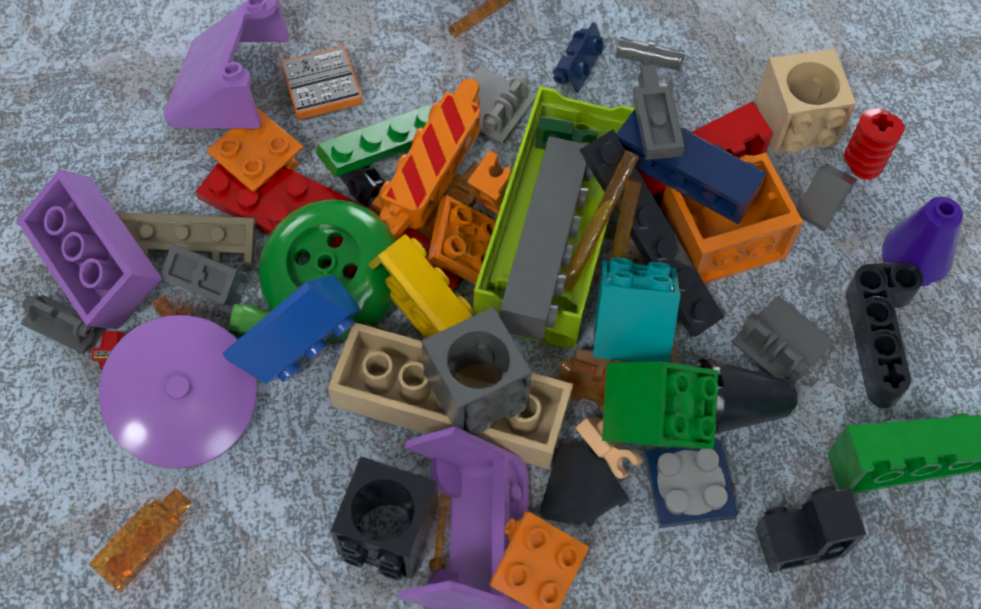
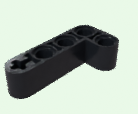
M907 262L862 265L857 269L846 289V300L866 394L872 404L879 408L893 407L911 384L895 308L904 307L911 302L922 286L924 276L916 265ZM862 284L869 286L871 289L865 288ZM868 316L876 318L879 322L871 320ZM875 348L882 350L886 356L878 353Z

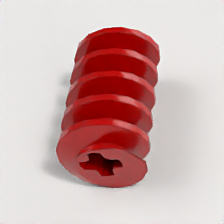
M870 109L861 115L844 151V160L855 176L862 180H871L883 172L888 159L891 157L901 135L904 133L905 125L898 116L883 109Z

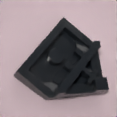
M559 443L539 514L545 520L581 525L585 522L590 528L594 525L595 519L616 505L623 506L630 499L603 458H599L592 448Z

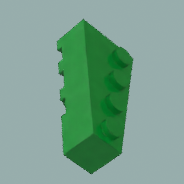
M960 413L947 418L847 425L827 453L838 489L850 488L852 494L981 472V415L968 416L967 413Z

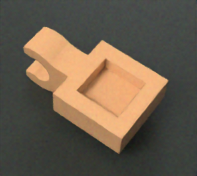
M601 417L585 418L576 427L577 431L598 457L606 459L612 473L616 477L621 479L629 475L622 465L625 457L634 466L640 465L643 462L641 455L637 451L622 449L624 447L622 443L602 441L603 419Z

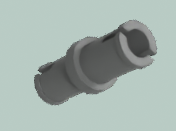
M624 37L620 38L616 51V58L644 63V65L655 64L656 66L674 69L679 72L685 55V50L658 46L656 41L650 40L649 43H644Z

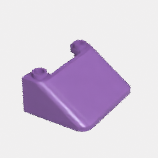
M246 0L191 42L163 115L169 126L174 128L254 129L260 127L261 120L250 90V74L240 63L232 62L239 42L288 41L289 33L279 0Z

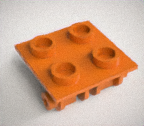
M258 108L257 111L261 120L259 128H231L206 150L212 158L253 193L283 166L294 171L299 164L296 160V155L304 148Z
M526 511L522 519H511L505 526L504 532L508 535V539L511 542L489 586L531 609H560L589 546Z

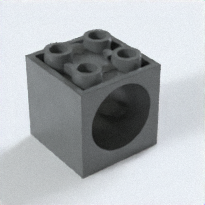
M494 307L421 340L424 375L453 427H457L472 435H477L488 429L491 422L503 416L512 418L520 414L526 408V405L529 404L532 371ZM485 365L496 370L502 377L493 386L476 389L462 385L455 380L454 376L458 371L467 366Z

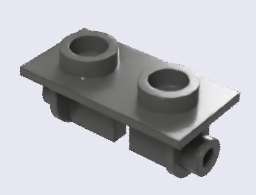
M43 294L33 297L29 295L22 303V308L26 310L27 316L21 325L82 354L86 352L102 329L101 327L86 326L75 309Z

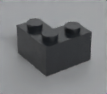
M834 486L822 487L811 493L810 498L801 506V509L788 511L787 507H777L764 513L765 516H763L755 529L769 573L843 558L867 535L850 488L835 490Z

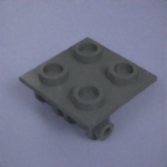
M779 295L755 319L750 317L742 326L743 330L731 341L770 376L788 380L792 386L835 343Z

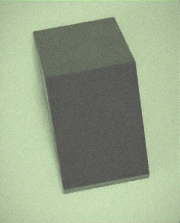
M828 163L824 164L819 168L797 207L800 217L825 231L857 179Z

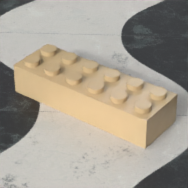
M355 322L328 386L332 407L425 434L453 427L424 375L422 342ZM485 365L467 366L458 371L454 376L455 380L462 385L476 389L493 386L502 377L496 370ZM532 372L529 404L526 405V408L512 418L503 416L491 422L488 429L474 436L520 456L524 463L550 470L569 406L573 384Z

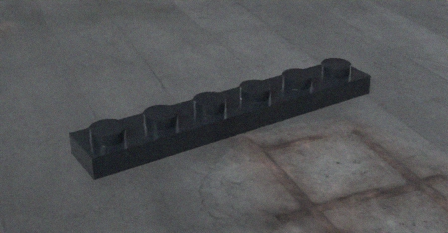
M612 129L579 150L647 265L650 262H663L670 265L671 268H676L680 290L677 315L690 337L700 335L724 318L615 131Z

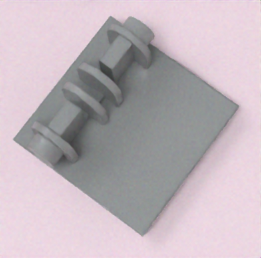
M480 67L471 79L477 81L480 86L478 96H480L481 132L503 143L534 102L536 94L529 91V80L524 75H518L509 81Z

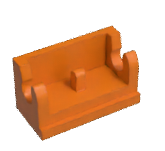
M489 150L467 183L479 204L498 216L505 195L503 189L506 188L510 179L511 168L507 166L502 170L498 162V155Z

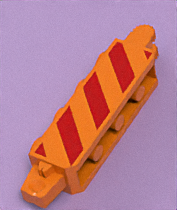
M466 78V80L460 82V85H458L453 94L446 91L440 102H435L432 105L424 128H419L416 131L408 154H403L400 157L395 175L391 181H386L380 190L379 200L382 204V211L379 217L389 226L391 233L396 239L401 236L407 227L418 229L425 226L481 132L480 96H478L480 86L474 79Z

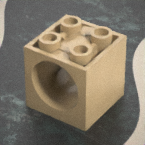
M835 48L769 58L755 98L761 115L773 132L770 143L774 153L783 151L796 152L803 148L816 146L824 148L838 143L856 105Z

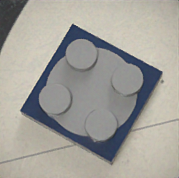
M721 441L715 442L714 449L671 447L647 450L644 457L659 529L729 520L737 517V508Z

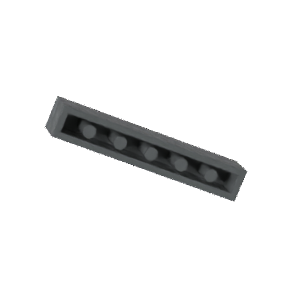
M550 136L548 138L500 308L499 317L509 334L543 341L546 327L554 328L559 305L553 304L554 296L562 297L566 281V274L560 273L562 265L570 266L574 245L568 244L570 236L577 237L581 216L575 214L577 208L584 209L588 188L582 187L583 182H591L593 174L579 151L588 144Z

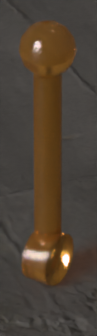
M445 494L438 496V506L440 508L434 558L429 561L431 573L445 569V562L442 559L447 508L452 503L451 497Z

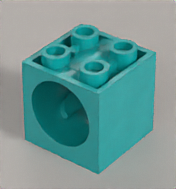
M621 257L612 258L611 261L602 260L593 326V357L630 362H670L680 301L676 268H671L670 265L663 262H650L648 265L633 264V261Z

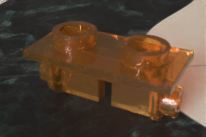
M571 357L570 360L563 358L557 380L573 384L570 398L575 400L584 398L593 401L604 410L607 369H603L600 380L593 378L597 365Z

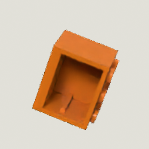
M767 153L755 156L745 155L739 158L744 162L754 164L759 170L767 173L759 194L739 224L668 186L665 188L660 209L705 284L786 259L804 222Z

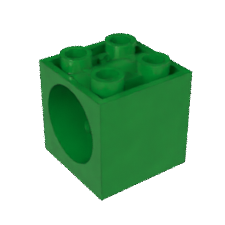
M664 361L607 363L602 441L655 447L714 449L718 370Z

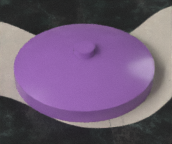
M186 315L165 316L150 320L125 335L108 356L99 383L101 413L108 430L115 440L137 459L157 467L170 469L200 466L226 453L246 431L254 413L257 396L256 378L227 361L222 355L237 339L227 330L209 320Z

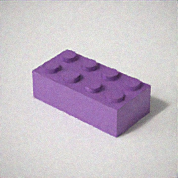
M59 169L16 220L86 326L118 329L162 280L157 270L89 176Z

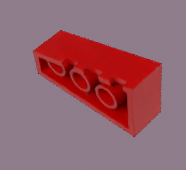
M753 101L692 131L695 136L712 145L722 147L727 153L737 158L745 155L755 156L766 153L773 136L772 130ZM638 170L658 206L661 207L666 185Z

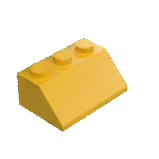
M405 234L374 258L368 265L373 270L382 263L391 274L385 279L387 286L391 290V299L423 339L473 317L471 315L473 310L470 304L462 296L456 297L448 287L450 282L445 273L438 267L433 268L426 260V251L416 239H409Z

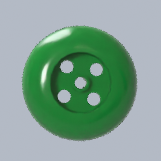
M322 200L309 203L294 210L277 224L262 250L259 264V282L262 295L269 310L275 309L305 282L335 275L361 308V311L352 318L353 321L375 327L389 313L395 303L390 296L391 290L385 282V279L391 274L382 263L373 270L368 264L396 242L397 239L391 233L389 226L377 214L354 202ZM335 237H343V242L339 247L332 248L329 246L332 245ZM301 255H310V260L306 264H297V260ZM332 262L331 266L325 269V265ZM355 265L358 267L354 278H345L348 266ZM351 328L339 337L333 334L324 342L347 340Z

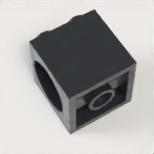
M360 456L330 530L337 554L341 555L340 559L355 567H363L364 563L377 567L381 575L393 580H401L402 576L412 579L439 507L437 481ZM382 505H394L406 510L411 524L401 535L390 540L379 541L370 539L365 536L359 525L362 518L370 510Z

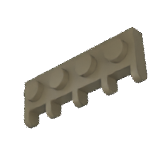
M116 212L150 262L152 251L169 252L171 244H175L195 253H212V260L222 263V254L244 255V267L253 268L256 235V219Z

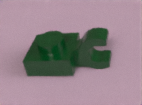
M539 116L535 148L545 150L549 136L583 144L591 143L597 139L598 132L591 129H574V122Z

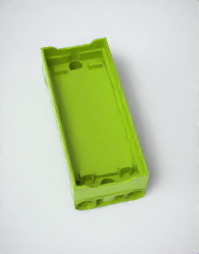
M539 86L474 289L473 316L494 307L498 315L500 314L501 304L545 152L544 149L535 148L539 116L574 122V129L595 130L598 132L597 138L612 129L617 133L635 108L623 105L613 108L566 98L555 89ZM592 174L591 182H583L582 187L588 188L584 209L577 208L575 215L581 216L577 237L570 236L568 244L574 245L570 266L562 265L560 273L566 274V281L562 297L554 296L553 304L559 305L554 328L546 327L543 341L514 334L510 335L559 348L575 347L613 208L594 174Z

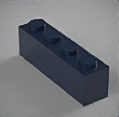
M634 109L616 135L636 169L739 224L759 194L767 173L759 170L754 164L744 162L727 153L722 147L712 145L695 136L686 128H680L684 143L683 156L646 160Z

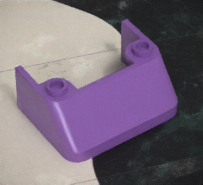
M450 427L406 440V449L431 459V479L437 481L439 492L451 497L449 570L444 569L433 572L426 586L399 591V600L430 609H524L526 605L489 586L511 542L508 539V535L504 532L506 524L511 519H522L525 512L529 511V476L522 458L457 427Z

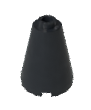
M701 358L698 360L701 365L695 366L718 370L715 434L787 418L797 406V392L788 380L713 359Z

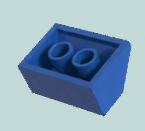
M335 275L307 281L224 351L222 355L227 361L265 384L280 379L283 383L301 369L297 364L306 356L311 360L328 347L324 341L335 334L339 337L353 327L355 322L352 318L361 311V308Z

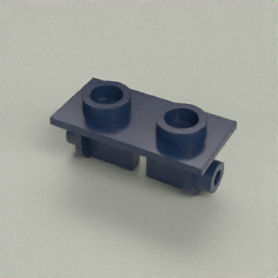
M592 22L588 29L581 28L573 34V38L565 50L567 56L562 55L559 63L553 70L554 81L558 84L572 83L576 93H579L585 80L588 79L594 63L603 51V38L600 36L595 22Z

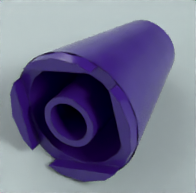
M935 197L888 232L882 244V259L884 263L886 261L887 263L907 262L916 265L924 276L922 287L945 278L953 265L962 224L963 211L960 205L948 197Z

